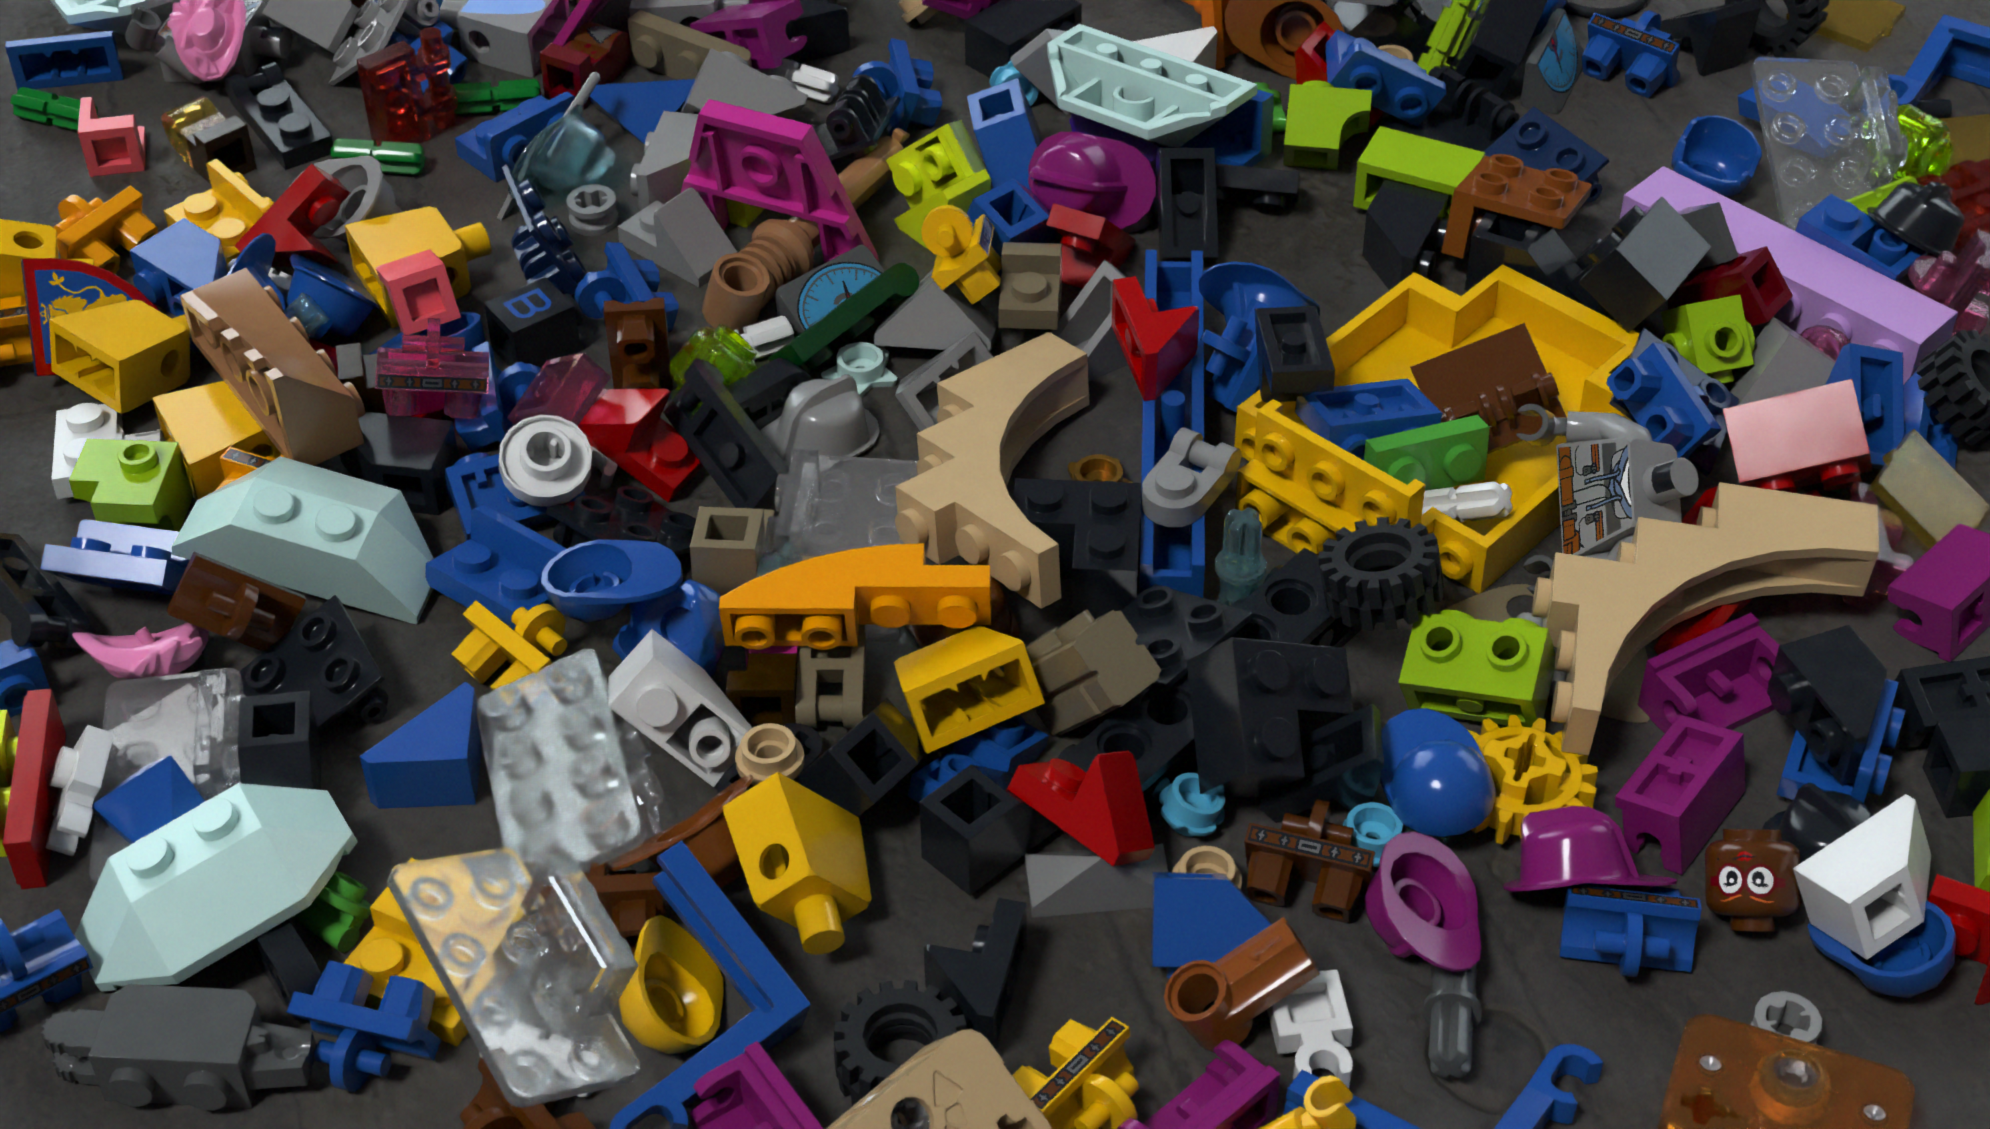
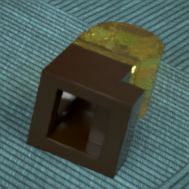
M202 96L162 113V125L173 148L189 166L209 183L210 178L206 164L216 158L230 157L235 159L232 163L226 165L233 173L239 172L244 175L257 169L247 124L236 115L228 119L225 118L208 98Z

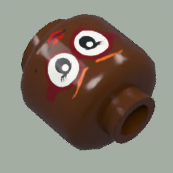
M1723 829V840L1710 843L1705 852V901L1707 907L1716 914L1730 916L1731 930L1775 931V917L1790 916L1800 906V890L1793 868L1800 864L1799 850L1790 842L1782 841L1781 830Z

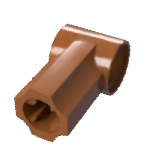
M1282 917L1214 963L1206 960H1196L1180 966L1171 975L1165 986L1164 1000L1168 1011L1202 1048L1214 1052L1213 1049L1224 1040H1230L1239 1045L1250 1032L1254 1017L1320 975V972L1294 929ZM1215 1001L1211 1008L1202 1013L1210 1002Z

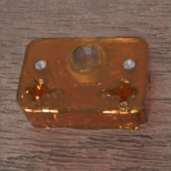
M1705 1013L1695 1015L1687 1021L1684 1027L1656 1129H1909L1915 1099V1087L1906 1074L1891 1066L1722 1016Z

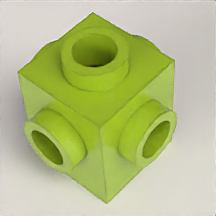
M1741 295L1686 304L1661 312L1665 330L1663 342L1672 345L1681 356L1709 377L1717 379L1722 384L1733 382L1732 370L1754 365L1752 352L1755 347V337L1750 323L1745 320Z

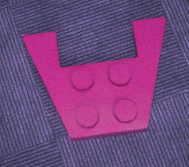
M708 99L698 113L688 158L691 161L689 173L683 181L681 193L688 188H694L723 231L730 222L726 203L727 198L816 222L819 228L824 263L862 244L872 252L879 262L878 254L812 125Z

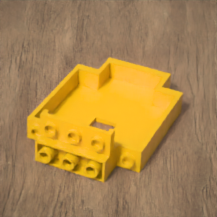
M1502 264L1462 296L1413 272L1326 338L1335 368L1334 387L1408 378L1418 388L1410 368L1411 366L1525 323L1546 372H1551L1559 391V396L1557 397L1566 417L1568 416V411L1616 413L1629 419L1609 404L1613 393L1606 382L1608 377L1626 359H1629L1640 333L1634 330L1628 333L1620 323ZM1259 389L1237 406L1234 447L1241 450L1242 457L1248 463L1238 470L1235 517L1245 522L1251 528L1259 530L1291 549L1296 554L1303 548H1306L1319 556V552H1324L1323 544L1328 538L1337 541L1335 532L1343 527L1350 532L1356 531L1355 522L1366 520L1369 527L1377 525V518L1389 517L1390 525H1395L1399 518L1409 519L1411 528L1420 523L1427 527L1428 534L1434 533L1439 546L1442 573L1480 594L1561 524L1556 445L1566 443V436H1556L1551 443L1545 446H1535L1521 441L1487 454L1485 480L1463 485L1494 481L1499 484L1505 483L1512 490L1510 500L1513 509L1506 517L1477 521L1467 519L1464 522H1459L1434 507H1431L1422 515L1426 484L1414 479L1407 485L1312 432L1295 413L1296 401L1278 402L1272 399L1268 403L1263 402ZM1463 485L1455 486L1453 488L1456 490L1457 488Z

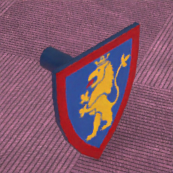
M56 258L21 259L35 377L57 376V374L52 372L50 318L129 300L143 301L160 311L136 287L114 273L77 260Z

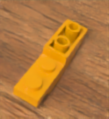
M924 543L856 548L803 560L750 580L720 597L719 613L725 646H742L754 650L765 649L770 646H808L818 650H829L837 646H858L859 624L878 625L884 628H898L904 625H944L949 628L991 625L990 565H926Z

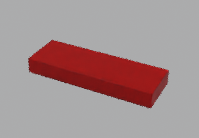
M52 689L27 691V696H24L3 838L5 852L17 885H20L21 889L47 887L51 850L45 848L55 817L52 815L59 790V788L50 786L48 783L56 757L66 742V732Z

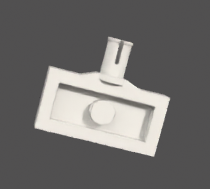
M82 403L70 409L57 410L52 466V483L57 499L74 497L69 478L87 438L164 441L161 429L125 435L122 429L123 420L121 414L105 404Z

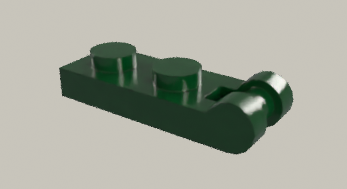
M897 263L891 266L768 358L769 361L787 358L795 365H800L806 373H809L834 354V351L828 345L831 341L842 334L846 341L849 342L873 325L876 321L870 315L872 310L887 311L896 306L900 301L914 294L920 283L916 270L906 263Z

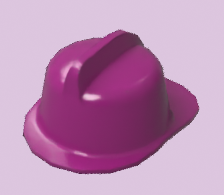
M1059 132L1043 140L1034 150L1028 166V184L1030 189L1049 211H1051L1052 205L1055 203L1106 218L1120 229L1137 223L1150 210L1156 196V175L1150 161L1136 147L1118 140L1080 132Z
M1567 806L1531 812L1523 817L1521 822L1520 878L1505 883L1503 888L1507 891H1531L1583 883L1659 886L1677 884V879L1638 874L1619 825L1607 814L1591 807Z
M1417 832L1397 834L1385 844L1380 858L1379 869L1371 880L1366 893V914L1373 929L1386 943L1391 954L1406 958L1410 955H1418L1432 965L1452 972L1470 970L1480 960L1481 940L1477 917L1478 902L1476 888L1466 866L1450 848L1431 836Z

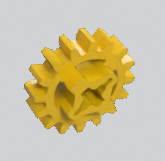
M1510 715L1507 727L1499 728L1490 718L1484 719L1480 735L1470 730L1468 732L1475 739L1486 763L1490 767L1496 789V799L1492 812L1481 825L1471 829V831L1477 833L1489 826L1496 830V843L1503 845L1510 834L1520 835L1521 839L1522 819L1531 812L1567 806H1588L1593 808L1597 791L1595 787L1598 775L1597 766L1587 764L1589 755L1561 751L1562 730L1554 735L1545 732V719L1538 718L1531 728L1523 727L1517 715Z

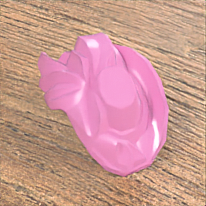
M180 0L179 3L174 2L172 4L173 13L169 14L170 20L167 21V27L172 30L175 48L181 62L191 74L204 82L223 79L235 65L241 47L246 21L244 1Z
M186 622L159 633H150L147 627H143L135 632V635L108 636L74 632L72 636L77 644L95 662L117 678L130 679L155 676L170 681L199 658L208 642L209 631Z

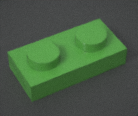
M1473 415L1365 440L1364 461L1407 485L1414 479H1417L1426 484L1425 490L1455 487L1485 480L1490 426L1479 415Z

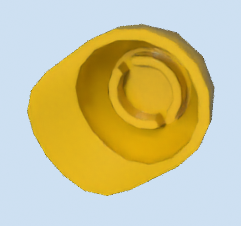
M659 915L645 922L639 934L633 962L620 980L617 997L622 1022L641 1045L666 1054L684 1053L713 1039L719 1028L724 995L723 976L719 967L694 937L671 919Z

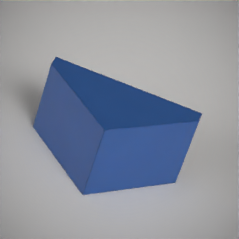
M1848 343L1842 347L1826 385L1848 379L1853 380L1870 451L1872 468L1894 472L1904 470L1903 352Z
M464 682L360 756L372 804L379 809L476 805L483 730L474 687Z

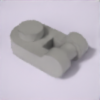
M1182 427L1175 434L1168 452L1147 474L1142 483V511L1148 519L1166 527H1183L1194 523L1207 511L1235 477L1241 462V450L1226 443H1219L1217 446L1211 445L1203 441L1201 433ZM1193 465H1196L1198 467L1203 468L1204 470L1201 473H1199L1194 470H1191L1190 468Z

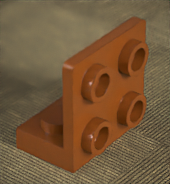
M1495 154L1491 157L1485 156L1454 190L1441 253L1463 259L1470 251L1473 232L1488 210L1549 227L1564 229L1590 196L1592 184L1578 180V176L1568 170L1550 168L1542 171L1523 166L1524 162L1521 159L1511 155Z

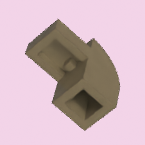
M1003 242L998 309L999 328L1057 330L1062 297V244Z
M699 506L690 543L693 580L724 595L750 580L767 574L776 530L774 510Z

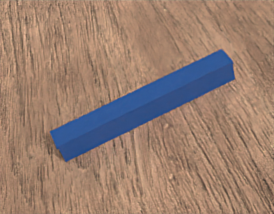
M1145 250L1144 294L1146 299L1153 298L1155 300L1158 312L1190 306L1198 307L1199 330L1197 352L1190 362L1156 400L1144 401L1142 398L1139 594L1157 584L1203 598L1205 513L1192 524L1183 527H1166L1154 523L1142 511V483L1147 474L1168 452L1177 431L1182 427L1201 433L1204 441V342L1200 340L1204 333L1203 296L1199 291L1198 284L1199 278L1203 274V251H1191V262L1157 261V250ZM1193 465L1190 468L1191 470H1194L1199 473H1201L1204 470L1203 468L1198 467L1196 465Z

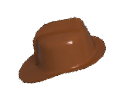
M1229 0L1224 13L1226 31L1232 43L1238 49L1281 75L1295 80V51L1319 24L1325 21L1334 32L1337 29L1344 32L1338 15L1321 0Z
M747 775L718 793L692 816L630 849L610 863L607 868L608 871L612 872L626 868L646 858L663 870L657 862L658 856L682 840L719 888L731 883L744 872L722 806L743 794L752 783L753 776Z

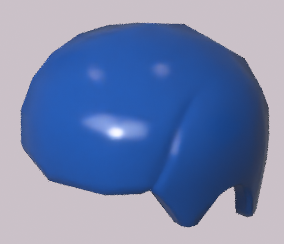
M1718 115L1701 116L1692 119L1679 138L1672 153L1671 167L1674 169L1673 171L1729 198L1740 194L1750 183L1761 160L1762 149L1754 134L1736 120Z

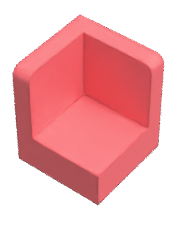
M93 97L81 98L78 136L90 177L145 171L147 136L145 128L137 126L134 114L98 118Z
M431 249L376 267L379 279L387 287L400 330L405 336L461 318L445 265Z

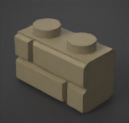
M1087 609L1061 627H1054L1026 646L1045 701L1044 704L1037 707L1036 713L1052 736H1062L1122 707L1159 679L1160 667L1145 645L1136 644L1138 635L1121 610H1112L1094 619Z

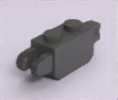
M128 984L110 995L105 1011L78 1009L76 1012H72L69 1009L64 1012L60 1010V1013H53L51 1018L46 1019V1024L41 1026L43 1029L41 1036L47 1050L51 1049L54 1057L52 1064L58 1078L62 1077L63 1082L68 1080L71 1084L74 1081H79V1084L99 1085L105 1101L119 1102L123 1105L134 1107L151 1103L190 1105L202 1110H218L222 1107L252 1109L258 1089L307 1086L312 1075L313 1064L316 1061L314 1056L316 1043L313 1032L264 1023L257 1002L246 990Z

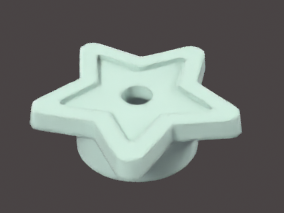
M855 342L840 348L837 353V365L821 373L822 379L831 380L843 375L852 376L856 381L858 394L861 398L871 388L893 387L897 382V376L886 368L889 360V351L886 349L881 350L876 345L867 342Z

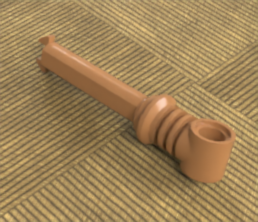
M896 128L891 137H880L877 141L878 146L872 152L856 159L838 175L855 211L892 178V171L886 159L904 149L901 144L910 136L904 130ZM792 216L789 220L768 219L761 222L752 233V242H749L738 253L726 254L720 257L714 264L702 304V313L705 320L713 328L723 333L738 330L739 334L744 333L743 327L757 323L761 309L775 297L776 290L779 287L813 269L814 248L821 243L818 224L814 221Z

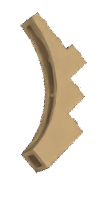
M1047 332L937 383L938 423L917 433L918 475L895 486L898 513L895 517V525L900 540L905 544L924 543L925 556L938 565L958 555L973 565H990V572L993 578L1041 609L1061 599L1059 545L1026 518L1009 496L1007 485L1013 469L1034 442L1060 421L1090 405L1087 353Z
M1719 482L1712 508H1700L1696 525L1638 517L1632 542H1620L1616 561L1555 552L1549 579L1537 578L1532 603V617L1543 618V627L1549 629L1553 646L1557 648L1555 670L1566 672V682L1557 681L1551 712V721L1563 723L1561 751L1589 755L1602 703L1614 679L1640 649L1675 624L1714 607L1759 596L1811 592L1863 596L1879 554L1878 505Z

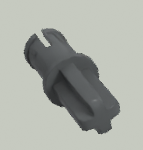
M1479 961L1470 970L1452 972L1431 964V993L1424 1000L1422 1014L1425 1021L1430 1025V1069L1437 1077L1445 1078L1452 1075L1462 1078L1471 1070L1473 1029L1480 1023L1482 1017V1006L1475 993Z

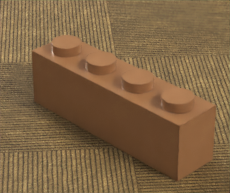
M244 268L180 295L192 341L283 457L315 466L364 444L359 418L365 415V408L358 391L351 382L344 384L340 382L328 354L323 349L315 351L311 347L302 323L295 316L290 319L287 318L276 292L270 285L262 287L248 269Z

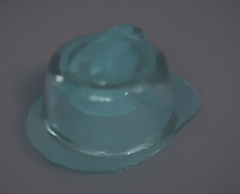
M576 104L565 116L547 126L532 139L520 155L512 172L520 183L529 178L537 190L544 187L570 194L580 186L594 184L600 180L614 164L616 156L606 146L605 135L602 131L583 118V106ZM508 185L509 195L512 199H515L512 190Z

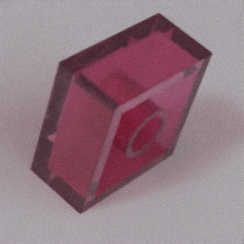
M584 352L549 359L540 369L507 418L516 425L522 419L536 415H553L573 422L578 427L611 376Z

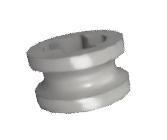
M589 184L574 189L568 195L566 203L570 212L569 224L576 233L585 236H598L612 231L618 225L617 199L614 191L609 187Z
M1786 991L1772 992L1762 997L1756 1004L1753 1020L1749 1027L1748 1040L1752 1050L1763 1060L1770 1055L1780 1053L1797 1054L1810 1059L1815 1052L1816 1042L1821 1033L1822 1018L1818 1009L1810 1000L1799 994ZM1780 1023L1788 1024L1794 1028L1790 1036L1776 1031Z

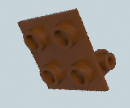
M1525 323L1410 367L1419 390L1442 412L1441 423L1479 415L1490 426L1487 454L1523 441L1516 435L1517 433L1532 435L1541 429L1543 423L1541 416H1525L1518 412V409L1524 405L1536 404L1553 413L1555 417L1567 418L1557 397L1559 396V391L1551 372H1546Z

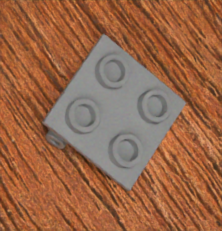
M367 0L354 19V23L359 26L353 37H349L343 42L333 58V62L338 66L329 84L331 86L336 85L381 55L394 31L403 36L407 34L416 36L436 23L439 17L438 3L435 0Z

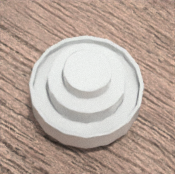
M536 415L522 419L508 430L500 444L499 471L504 485L516 498L533 506L551 507L569 502L583 491L590 479L592 450L587 436L575 423L560 416Z

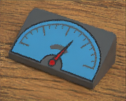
M1557 8L1556 11L1552 12L1526 62L1521 95L1522 107L1532 108L1534 106L1540 111L1559 114L1582 71V55L1584 51L1564 9Z
M863 244L858 245L779 287L775 293L777 316H785L792 325L794 336L797 337L868 282L882 274L884 269ZM874 309L870 312V315L874 317L883 311Z

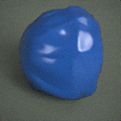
M687 579L681 582L675 591L641 602L629 603L630 622L628 625L620 628L619 633L613 640L612 649L623 661L648 632L653 629L701 666L711 677L715 674L717 664L725 651V641L719 613V599L722 595L704 584Z

